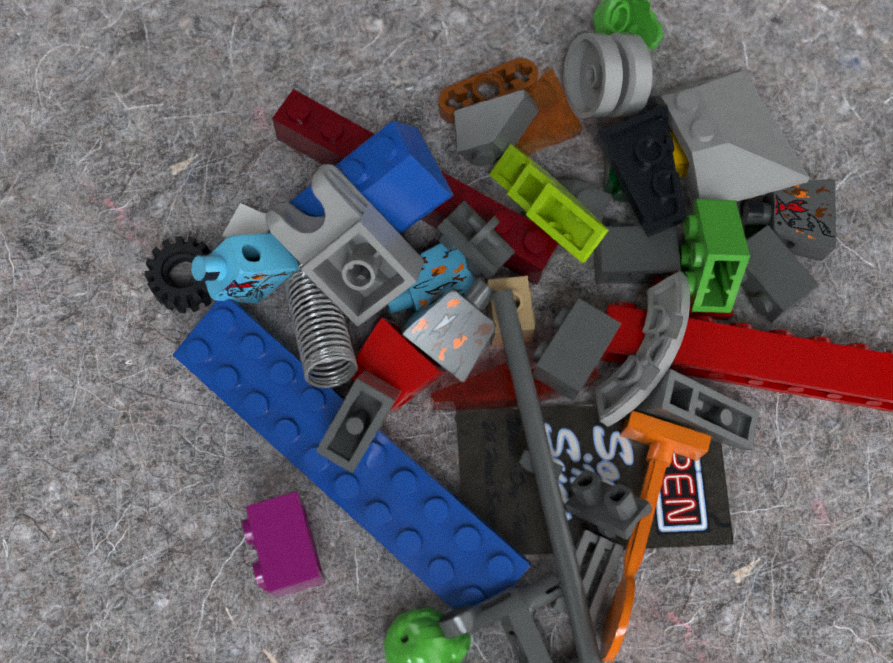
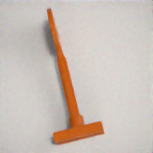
M631 411L629 420H624L620 436L649 445L646 461L649 464L640 498L650 502L652 511L648 516L638 521L627 543L623 559V576L609 606L601 636L599 653L601 661L611 663L615 659L626 634L635 597L636 586L634 576L642 563L666 467H670L673 453L698 461L708 452L712 437L636 411Z

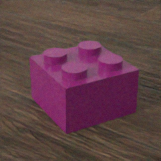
M297 491L245 506L248 518L241 520L247 545H252L253 550H257L259 561L252 562V567L258 588H263L268 594L279 598L325 584L305 505Z

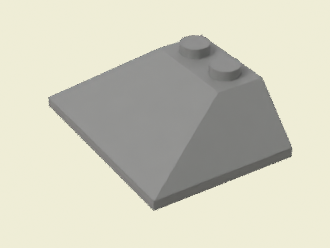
M745 70L650 94L645 105L647 111L665 104L668 106V124L689 161L685 183L695 201L696 199L736 200L737 202L808 182L810 177Z

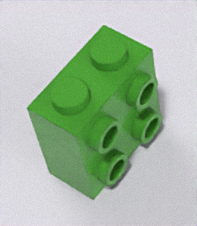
M696 199L692 215H687L685 218L684 244H679L680 268H683L684 275L688 278L691 312L731 313L750 257L736 200Z

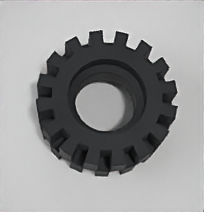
M182 236L175 237L176 243L170 244L167 239L162 242L165 247L160 251L155 247L151 251L154 259L147 258L146 266L149 271H145V278L149 282L147 285L160 304L163 303L171 311L176 308L179 313H186V308H191L192 312L199 311L198 305L201 303L207 307L211 301L205 281L196 280L189 287L178 288L170 283L169 274L177 264L182 262L192 263L196 256H208L212 250L210 251L208 246L202 241L198 244L196 238L188 237V241L185 242Z

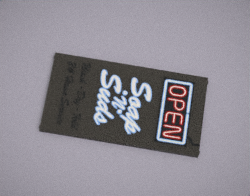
M597 404L540 406L553 462L564 466L558 483L574 549L582 530H587L623 546V550H626L629 538L626 540L618 535L612 538L602 535L598 531L597 525L568 512L565 503L574 494L571 487L573 481L586 469L598 474L599 479L610 485L622 484L631 488L633 495L640 498L649 464L646 461L649 445L620 436L623 422L625 419L629 420L630 413L607 427L599 420ZM519 407L456 410L454 419L457 425L461 501L521 554H553L535 474L519 468V465H517L524 450L529 451ZM711 440L708 452L698 461L673 453L670 467H666L645 549L733 545L734 535L732 534L722 444ZM589 542L586 552H593L596 544Z

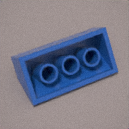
M393 120L335 165L399 234H402L454 195L418 128ZM312 184L289 202L308 216L321 217L325 215L321 202L311 189Z

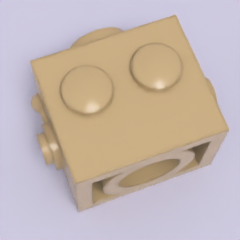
M506 276L500 279H489L487 285L496 292L512 290L524 342L530 343L535 331L536 317L532 310V291L529 287L528 276ZM492 299L486 307L487 316L496 323V328L490 337L491 346H501L504 344Z

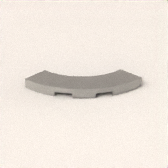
M681 271L674 273L646 290L648 308L642 331L646 335L635 356L630 355L610 378L594 388L599 420L607 427L621 420L646 399L666 374L681 346L690 310L688 278Z

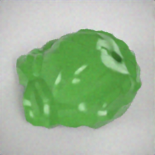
M603 0L593 16L596 33H604L606 35L634 33L641 36L649 51L655 49L664 36L662 24L657 21L656 13L651 10L649 0Z
M428 606L422 609H412L399 614L387 630L384 638L385 659L387 663H460L467 655L472 639L467 632L454 638L445 639L437 622L439 618L444 616L441 611H435ZM408 636V641L405 643L404 639Z

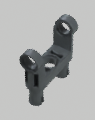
M550 571L545 576L522 588L511 586L475 606L469 604L454 609L439 618L437 622L445 639H450L466 632L470 636L500 620L519 663H553L532 617L533 611L557 598L563 597L561 586L558 588L555 586L560 581ZM578 655L564 663H579Z

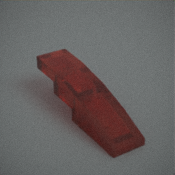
M506 363L470 377L464 382L461 381L434 392L430 398L433 410L483 411L518 407L511 373ZM596 367L582 389L593 386L600 375ZM533 377L539 402L564 396Z

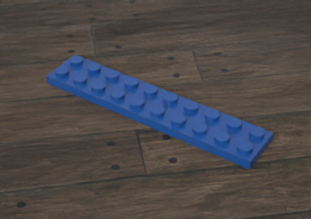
M231 299L216 301L173 353V356L452 609L469 604L475 606L495 594L514 586L532 565L531 561L381 429L353 473L315 452L343 404L345 397L334 387L318 388L308 384L305 381L300 357L237 302ZM309 373L316 378H322L320 375Z

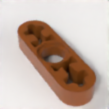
M516 58L444 88L439 95V115L444 121L455 124L454 110L456 108L449 106V100L454 99L456 103L462 102L461 108L523 89L528 94H531L537 84L538 68L529 59ZM519 72L521 76L528 75L527 82H523L520 78L514 79L515 73ZM507 83H509L508 90H506L505 86ZM483 84H492L498 89L499 93L493 98H485L479 94L478 88ZM468 91H470V92H471V98H468V99H467V97H468Z

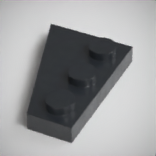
M667 104L602 129L596 135V140L647 237L683 223L686 218L679 173L676 172L673 155L675 149L673 135L670 136Z

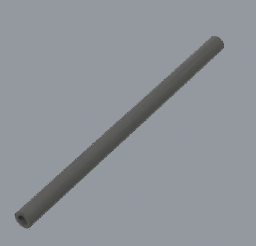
M511 289L498 291L492 294L579 663H602L513 292Z

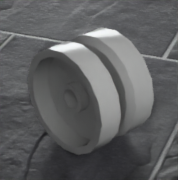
M584 33L578 35L570 44L565 58L563 77L568 105L573 113L582 119H595L607 116L611 118L636 116L646 105L653 80L652 59L648 46L641 36L634 33H613L610 35L604 33Z

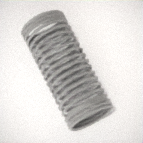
M299 264L300 268L287 278L283 284L305 381L318 388L339 386L350 380L357 371V363L353 347L351 346L344 313L320 288L299 292L307 287L315 286V283L306 284L296 291L294 290L298 285L311 281L310 278L297 282L291 288V285L296 280L307 276L301 270L303 265ZM325 308H330V309L327 310V311H320V310H323V309H325ZM320 317L313 320H307L309 318ZM326 320H332V321H330V322H325V323H321V324H316V325H314V326H309V325H311L312 323H319V322H323V321H326ZM326 326H333V327H331V328H326V329L318 330V331H316V332H313V331H312V330H314V329L324 328V327H326ZM327 332H334V333L327 334V335H323V336H319V337H313V336L318 335V334H324V333H327ZM328 338H334V339L329 340V341L320 342V343H315V342H317V341H319V340L328 339ZM335 344V345L330 346V347L321 348V349H316V348H318V347H320V346H323V345ZM339 359H344L341 362H338L333 365L316 366L318 364L330 363ZM346 361H349V363L346 364L344 367L337 369L335 371L315 372L311 370L312 368L321 370L331 369L344 364ZM346 368H348L345 372H343V373H341V374H338V375H336V376L328 377V378H316V377L311 376V375L309 374V373H312V374H315V375H324V376H326V375H332V374L339 373V372H341V371H344Z

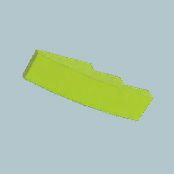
M510 144L489 174L490 177L508 191L507 195L527 211L525 215L582 263L586 262L609 231L573 194L515 145Z

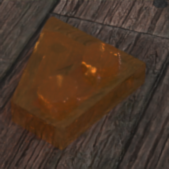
M553 69L548 70L527 92L539 107L538 114L515 145L527 155L579 136L583 129L577 116L568 105L565 92Z

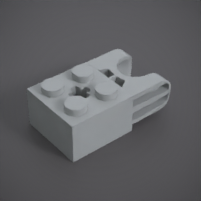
M323 164L313 174L311 189L321 202L325 215L321 217L308 216L288 202L279 203L267 212L266 224L274 237L303 265L301 270L358 327L417 282L424 260L338 168L331 164Z

